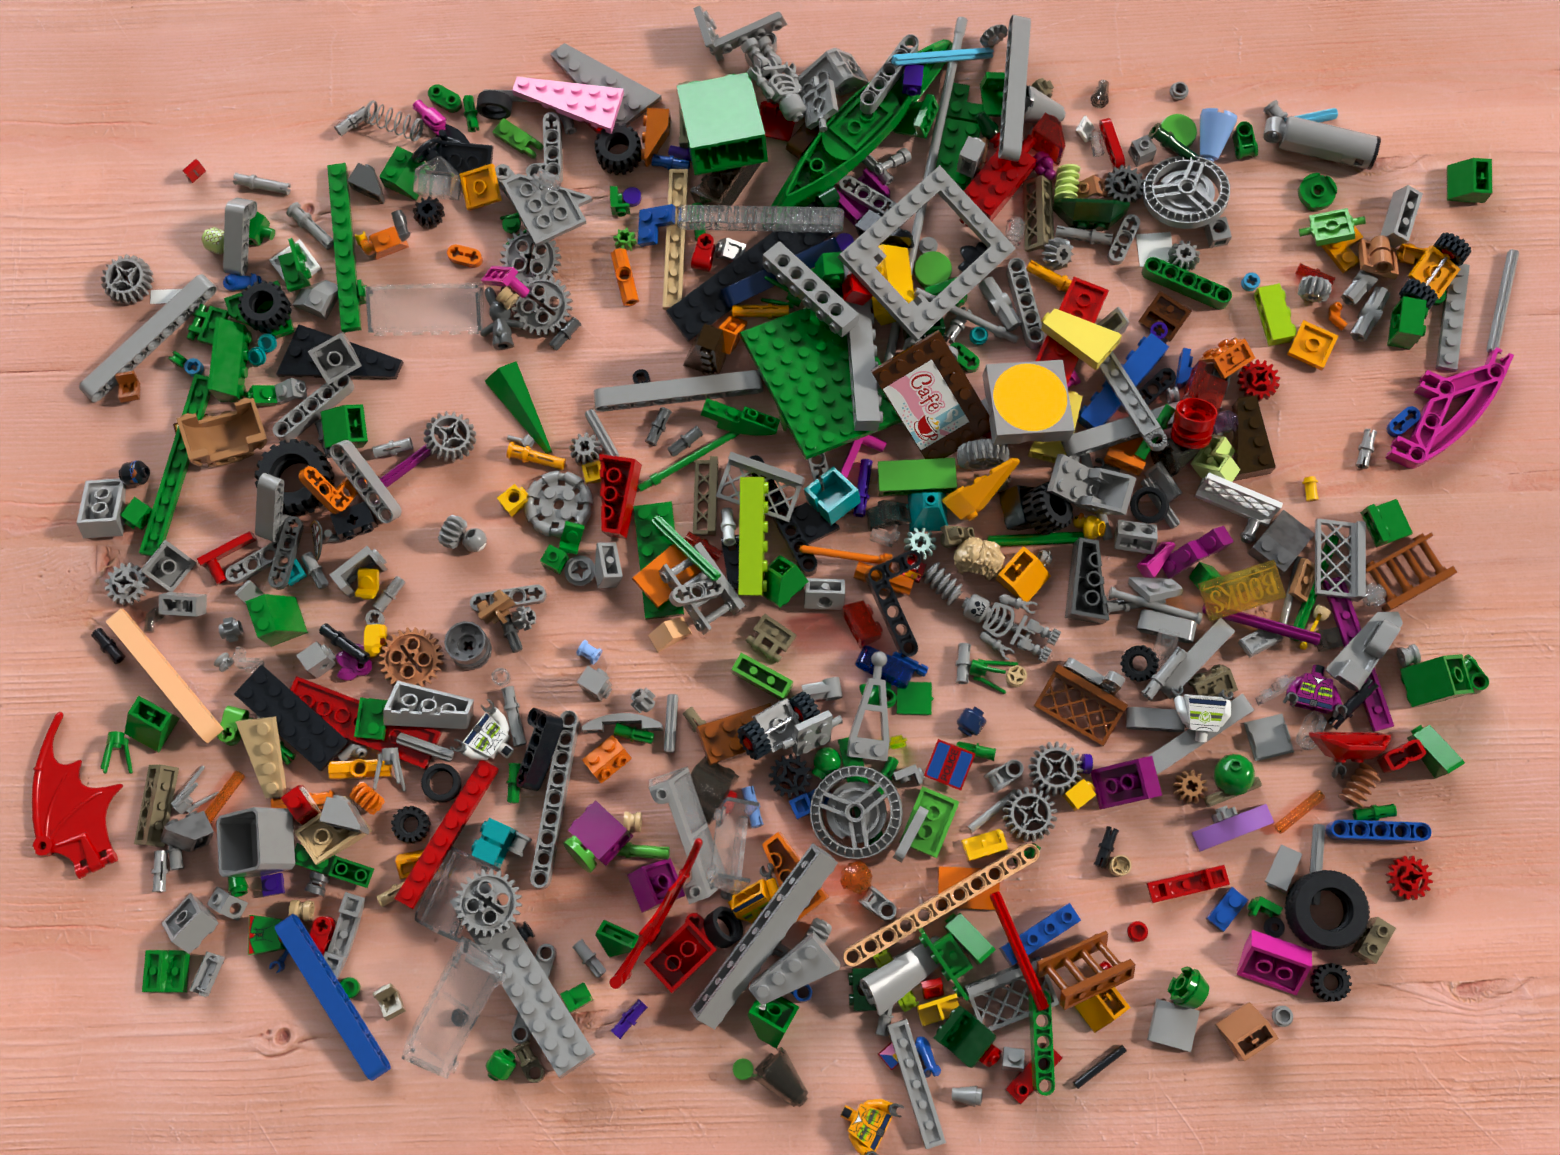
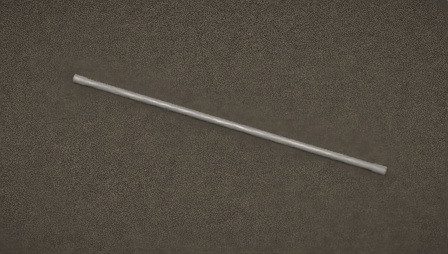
M965 17L957 18L951 50L961 49L968 21ZM958 61L948 62L923 180L935 170ZM927 203L915 214L911 233L915 246L908 248L911 274L913 273ZM897 321L891 325L884 362L895 356L901 328Z

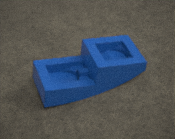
M816 789L789 801L797 820L810 814L811 800ZM829 797L825 798L823 804H828Z

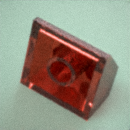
M1045 112L1032 129L1031 139L1035 137L1037 140L1032 149L1036 152L1044 151L1049 154L1053 162L1059 166L1066 147L1061 122L1055 116Z
M864 600L846 604L842 609V616L860 649L881 639V632H883L878 621L875 622L872 617L874 613L869 604L866 605Z

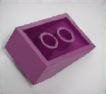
M1152 756L1094 769L1091 772L1100 810L1162 796Z

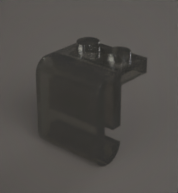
M705 756L691 772V777L707 824L710 825L717 815V810L720 809L730 789L735 785L740 776L735 774L732 769L725 768L718 763L709 766Z

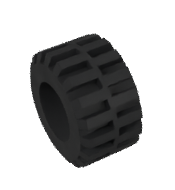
M615 123L612 134L607 133L604 128L601 129V134H597V140L594 143L599 165L601 164V168L603 170L607 169V173L610 174L614 172L615 175H619V173L626 175L627 171L630 173L634 171L633 167L637 168L639 166L638 162H641L642 147L638 133L631 126L627 128V125L623 123L622 126H619V123ZM622 144L628 147L621 154L609 152L615 145Z
M258 281L254 282L253 286L248 285V289L246 291L243 290L241 293L243 297H239L238 301L241 304H238L241 316L249 326L256 331L259 330L260 333H265V331L273 333L272 330H280L279 327L281 325L284 327L286 325L285 321L290 319L288 314L292 313V309L290 308L291 303L282 289L273 282L267 283L266 281H261L260 284ZM265 301H273V306L269 311L261 314L257 313L260 304Z
M1049 482L1027 491L1023 497L1024 502H1022L1026 520L1041 535H1049L1069 526L1073 518L1071 503L1048 492Z

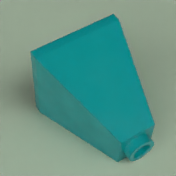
M946 493L908 494L909 532H914V528H917L919 532H921L922 528H925V532L941 531L940 527L948 526L947 506L942 501L946 497Z

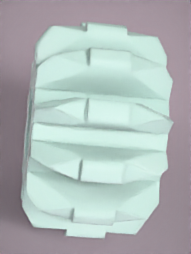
M914 528V534L908 532V538L904 539V543L907 544L904 546V550L916 551L923 560H926V554L931 557L933 555L932 550H936L937 546L933 544L936 542V538H930L932 535L931 531L925 534V528H922L921 532ZM919 541L923 542L922 547L917 546Z

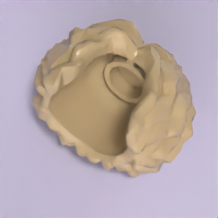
M969 537L958 545V548L954 551L953 559L958 573L962 575L964 572L969 571L971 573L975 572V574L980 573L986 576V580H991L1003 569L1005 556L1001 553L1000 546L997 543L987 540L982 541L978 537Z

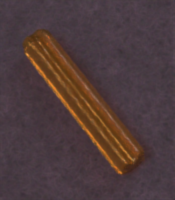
M236 770L205 810L210 823L244 780L245 775L240 771Z
M1320 790L1315 791L1277 822L1274 828L1278 833H1284L1324 800L1325 795Z

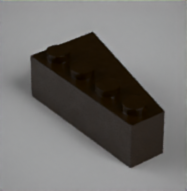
M704 324L691 345L683 366L698 370L705 376L720 374L726 360L723 330Z
M1257 396L1238 398L1232 406V421L1235 427L1232 444L1235 449L1233 460L1240 468V471L1233 481L1268 475L1276 468Z

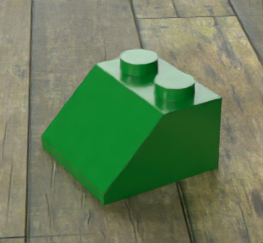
M397 146L379 177L385 187L417 201L434 170L425 162L414 164L411 161L413 153Z

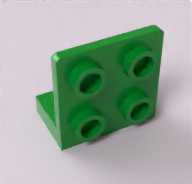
M986 72L980 83L983 111L989 117H1001L1005 72Z
M927 94L924 101L916 102L902 121L894 128L893 132L926 139L939 109L934 95Z
M289 238L292 252L280 255L278 258L287 290L291 292L311 286L309 279L312 276L309 268H306L305 265L307 258L304 251L301 250L299 243H295L292 238Z
M1397 499L1375 506V504L1369 505L1360 512L1376 548L1413 534Z

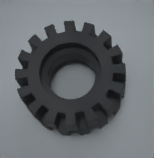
M1145 645L1133 646L1122 655L1120 665L1123 668L1121 670L1132 681L1141 682L1148 680L1156 674V670L1159 668V659L1156 657V652H1153L1150 647L1148 648ZM1136 656H1143L1147 660L1145 670L1138 671L1133 667L1132 662Z
M405 806L402 810L399 809L397 814H394V821L391 820L393 825L391 829L399 840L406 843H415L422 841L421 839L427 836L426 833L430 830L428 828L430 821L428 820V815L425 814L426 812L418 807ZM409 817H415L418 821V827L413 832L405 831L403 826L404 821Z
M1334 963L1324 964L1314 969V974L1310 977L1312 979L1310 986H1313L1314 989L1312 991L1317 994L1319 999L1322 998L1324 1001L1330 1002L1340 1001L1342 998H1346V994L1351 991L1349 989V986H1352V982H1349L1351 976L1347 975L1348 971L1342 969L1341 965H1335ZM1328 974L1334 975L1338 980V987L1333 991L1326 989L1323 983L1325 976Z

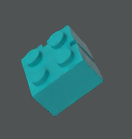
M834 466L820 476L824 491H822L818 479L804 488L807 502L817 512L820 511V515L831 525L861 503L858 489Z
M489 818L481 826V838L474 841L471 847V851H473L471 855L500 868L509 851L507 847L511 846L516 836V830Z

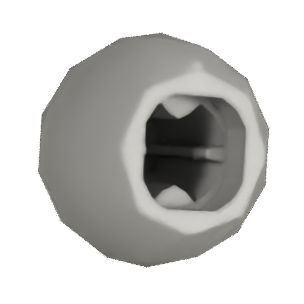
M471 528L463 535L462 543L468 551L479 552L486 546L487 537L481 529Z

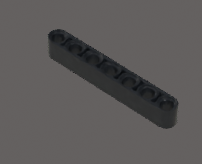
M758 455L749 457L764 463L763 459ZM752 473L750 477H758V475ZM768 480L769 492L778 488L774 480ZM780 491L770 495L778 498L774 505L784 500ZM768 496L765 497V502H768V506L771 507L772 504L768 501ZM784 503L777 506L776 510L778 513L784 512L787 514L789 508ZM793 515L789 522L772 517L801 572L805 576H813L817 571L815 556L813 554L799 553L794 550L798 545H809ZM788 529L796 531L792 536L787 535L785 532ZM806 562H811L814 567L812 569H805L803 565Z

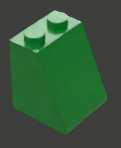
M263 594L245 601L257 638L269 646L273 647L308 633L296 597Z
M1462 654L1440 656L1400 669L1401 680L1405 684L1407 700L1411 707L1425 706L1474 693Z

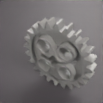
M520 230L519 236L513 233V240L507 238L509 245L503 244L506 251H501L500 253L505 258L500 259V262L505 264L503 265L504 267L515 268L518 263H524V267L517 270L518 273L515 276L519 281L522 282L524 280L526 283H529V277L536 280V274L542 279L544 274L550 278L553 276V272H559L555 266H561V263L557 261L561 259V255L556 254L560 249L555 247L557 244L555 240L548 241L537 247L534 245L532 251L531 247L534 242L528 231L524 234ZM522 245H527L528 248L526 251H519V248ZM541 248L546 249V252L543 255L537 254L538 250ZM532 253L534 259H531L530 261V273L527 275L526 273L529 268V261L527 260V258L530 259ZM542 266L543 269L541 272H534L535 267Z
M536 274V280L529 277V283H526L524 280L522 281L530 292L524 298L519 297L515 303L516 307L511 309L517 312L514 318H520L519 321L523 322V329L525 331L530 328L531 334L536 331L537 335L541 336L543 331L548 336L549 330L555 334L556 327L560 329L562 328L561 323L567 324L565 317H571L567 311L573 310L568 304L572 303L573 300L567 298L571 293L569 291L564 292L567 287L565 285L560 286V280L555 282L553 276L548 280L546 274L541 279ZM539 288H544L542 296L536 295ZM529 295L534 296L541 303H544L556 314L553 316L543 307H540L536 302L529 298ZM554 299H559L557 307L551 306V302ZM533 303V309L527 312L525 310L526 305ZM543 314H548V320L541 323L540 317Z
M482 869L480 876L473 872L474 879L467 876L468 884H460L464 888L463 891H456L461 896L454 899L455 902L460 903V906L454 908L455 911H461L457 918H464L461 925L469 924V932L475 928V935L477 936L480 931H483L484 937L487 936L488 932H491L494 937L496 930L503 934L502 927L505 926L510 929L509 922H517L513 916L521 914L516 910V907H522V904L517 902L518 899L522 898V895L515 894L519 887L513 888L512 886L515 881L511 880L508 882V874L502 878L500 870L496 875H494L493 869H490L489 874H486L485 870ZM484 883H489L492 886L491 891L487 894L481 893V886ZM473 892L479 893L487 900L493 898L491 902L502 909L504 913L500 914L490 906L484 908L486 904L474 896ZM500 895L508 896V903L506 905L498 904L497 899ZM473 900L479 902V908L476 911H470L468 908L469 903ZM489 912L496 914V919L492 923H487L485 920V916Z

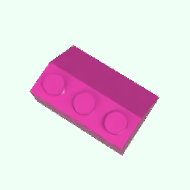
M1252 930L1245 942L1237 975L1297 995L1312 968V950Z

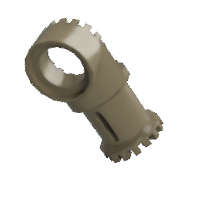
M528 1040L512 1050L517 1053L521 1061L520 1066L527 1080L538 1083L545 1077V1068L540 1064L537 1056H534L529 1046L530 1041ZM533 1067H538L541 1071L538 1079H533L530 1076V1071Z

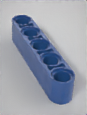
M1336 820L1330 822L1325 830L1327 836L1333 840L1417 843L1428 840L1432 834L1430 826L1426 823ZM1335 825L1341 828L1340 835L1334 832ZM1356 825L1361 828L1360 836L1354 831ZM1376 826L1382 830L1381 836L1375 833ZM1396 827L1402 830L1401 837L1397 836L1395 832ZM1417 828H1420L1423 833L1421 838L1416 834Z

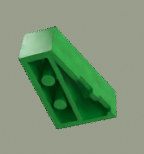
M841 252L822 253L815 263V268L810 270L840 296L843 294L842 284L844 282L843 263L838 258Z

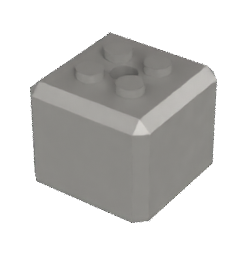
M253 807L221 815L217 819L219 873L222 877H259L291 870L295 866L293 816L288 808Z

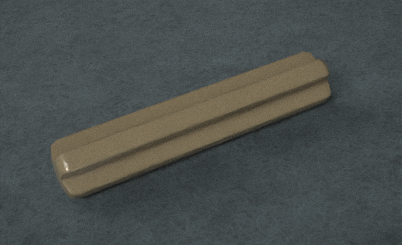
M1255 777L1253 786L1247 792L1262 786L1259 777ZM1224 790L1206 796L1204 802L1207 807H1211L1236 796L1224 793Z

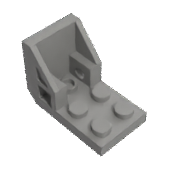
M833 48L822 54L799 75L798 81L803 88V92L799 96L802 99L812 89L811 78L813 76L819 77V83H823L828 78L834 82L835 94L840 96L861 89L869 81L852 54Z
M1058 454L1047 491L1091 513L1126 515L1136 478L1132 475L1107 469L1089 468L1064 454Z

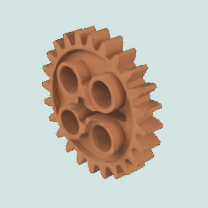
M408 627L406 628V633L398 630L399 636L391 634L393 640L386 639L388 647L382 646L381 648L385 653L379 654L384 659L379 664L385 666L381 672L383 674L387 673L384 678L386 680L392 679L390 684L393 686L397 681L420 685L421 687H425V682L431 685L430 678H438L435 672H442L438 665L444 664L439 659L444 654L438 652L442 649L441 645H436L438 640L436 638L432 639L433 635L431 633L426 635L424 629L419 633L416 627L413 629V632ZM417 641V648L410 650V644ZM401 646H404L408 653L413 656L415 662L422 669L421 673L418 671L415 665L410 662V659L403 652ZM401 653V660L394 662L395 655ZM425 656H429V662L426 665H422L421 660ZM412 668L414 670L413 675L406 677V671Z

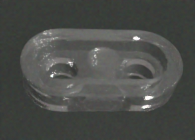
M1313 711L1305 717L1296 736V742L1302 749L1310 750L1316 746L1309 737V732L1324 731L1327 720L1322 713Z

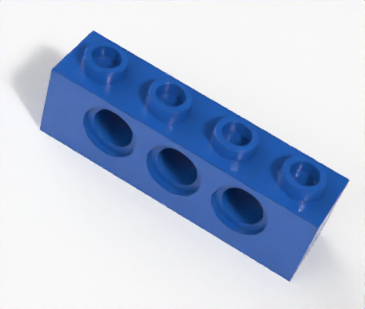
M1070 903L1019 935L1027 956L1081 921ZM1009 942L999 948L1010 966L1017 963Z

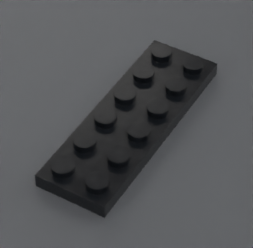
M262 664L234 693L237 698L260 718L276 716L278 734L321 772L349 742Z

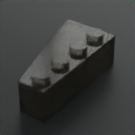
M761 163L715 171L709 176L706 175L701 179L702 182L697 187L694 186L690 189L694 202L702 203L703 207L725 216Z

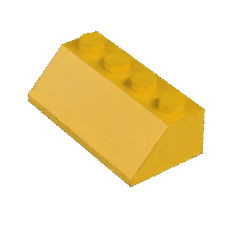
M884 244L878 246L886 255V258L875 268L909 304L915 299L908 248ZM872 296L874 317L881 326L896 322L888 311Z

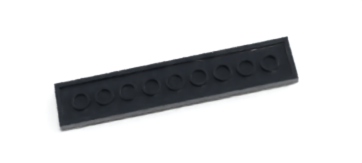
M813 202L665 312L689 342L699 334L704 324L712 325L732 310V306H727L720 290L764 270L763 254L780 241L796 255L825 241L836 231L815 202Z

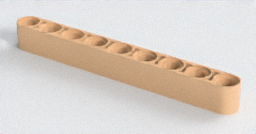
M120 608L106 620V623L206 743L211 742L224 730L124 609Z

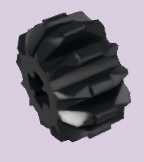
M429 196L425 200L421 197L422 202H415L416 208H413L415 221L421 227L425 225L428 229L431 225L437 227L436 223H442L441 217H445L443 204L437 198L432 199Z

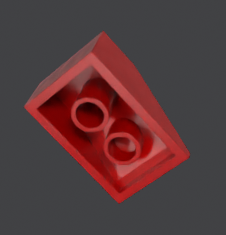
M688 919L644 963L671 993H674L717 949L693 922Z

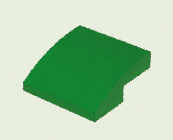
M146 950L142 992H187L190 954L184 950Z

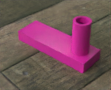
M491 266L481 279L485 285L509 286L521 298L526 297L530 292L515 277L518 271L514 267Z
M872 435L853 441L840 473L844 477H848L861 444L883 452L887 442Z

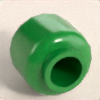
M505 1048L495 1050L485 1065L488 1076L494 1081L507 1080L517 1065L515 1055Z

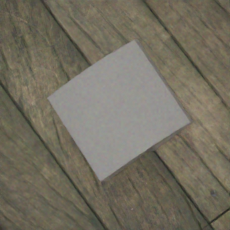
M1156 999L1147 1040L1191 1052L1200 1011Z

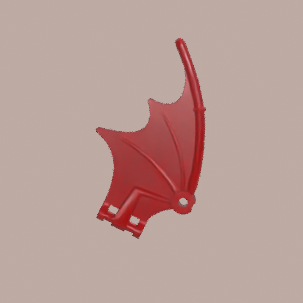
M58 712L47 731L36 766L33 768L32 821L36 839L32 846L34 847L35 854L48 857L58 853L70 858L74 864L77 877L81 879L89 872L94 873L104 868L106 864H113L118 861V856L109 840L106 814L111 800L123 788V784L99 788L87 787L80 780L81 760L64 765L58 763L53 753V742L64 716L62 712ZM106 850L107 855L102 857L100 852ZM86 859L87 865L82 866L81 861Z
M697 838L694 841L684 867L679 871L678 879L668 889L655 914L639 932L634 948L615 975L610 979L609 983L613 989L620 988L630 979L632 970L646 945L651 947L662 930L660 929L686 879L690 877V871L703 844L701 838Z

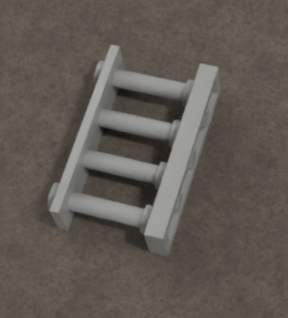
M699 542L693 548L720 572L721 577L719 580L724 585V590L719 595L724 600V605L706 617L702 615L698 607L709 600L683 606L693 619L696 629L705 635L712 629L710 626L711 622L728 611L734 615L745 607V604L702 543ZM688 558L672 569L666 563L659 570L662 581L667 583L672 591L679 586L709 579L702 572L681 585L675 575L693 565ZM687 593L681 596L677 594L676 597L682 599L684 596H687Z

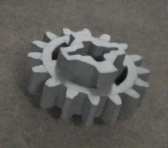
M1123 165L1120 166L1119 170L1114 167L1113 171L1108 173L1104 182V191H1109L1107 197L1112 196L1113 200L1136 203L1137 198L1140 199L1143 194L1145 182L1144 179H1141L1143 174H1137V168L1132 171L1130 165H1128L1127 169H1124Z

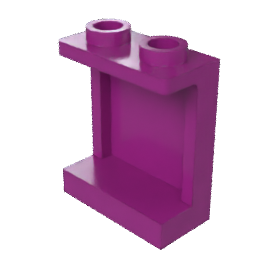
M865 168L863 175L857 180L890 199V189L878 181V177L874 172H870ZM837 191L840 196L839 210L855 226L869 209L842 192ZM860 191L858 193V196L860 198H866L868 196V193L866 191ZM876 200L873 203L878 208L884 205L881 200Z
M596 800L593 804L587 806L585 812L578 819L574 820L568 829L605 866L633 837Z

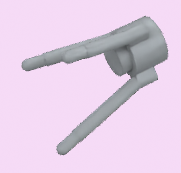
M398 747L383 748L382 754H377L378 762L373 790L377 789L382 761H384L385 765L393 764L396 783L400 784L402 791L405 792L406 788L399 761Z
M204 766L200 767L181 793L171 802L173 808L180 814H183L185 811L191 813L195 808L220 795V792H216L193 805L191 804L193 799L189 795L198 786V783L195 781L205 769Z

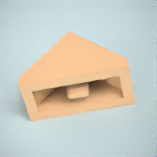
M679 617L663 622L648 636L657 652H660L688 637L692 632L684 618Z

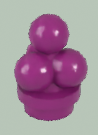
M1044 151L1036 153L1033 156L1037 159L1035 165L1036 174H1044L1048 180L1054 179L1056 172L1053 170L1054 162L1049 154Z

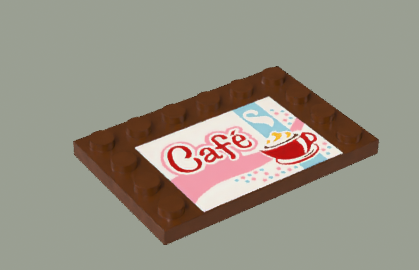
M939 330L871 370L925 459L946 458L957 452L958 447L962 444L977 440L991 431L989 413Z

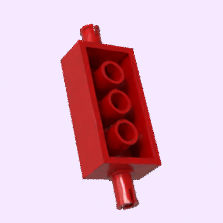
M1030 134L1022 142L1021 156L1018 162L1000 159L998 157V148L964 190L991 222L1035 169L1037 159L1028 154V152L1037 143L1035 137L1031 139L1032 135ZM961 218L959 219L962 224L965 223Z

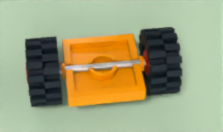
M1442 233L1435 244L1428 247L1409 273L1408 277L1410 279L1400 290V298L1402 299L1404 296L1427 300L1426 308L1429 311L1461 270L1458 266L1462 265L1470 255L1471 247H1468L1469 244L1465 243L1464 239H1459V236H1454L1453 233Z

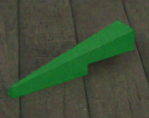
M517 361L499 367L485 380L486 385L489 386L546 454L552 453Z

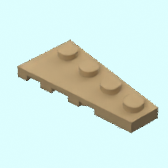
M276 716L236 721L265 798L282 797L287 793Z

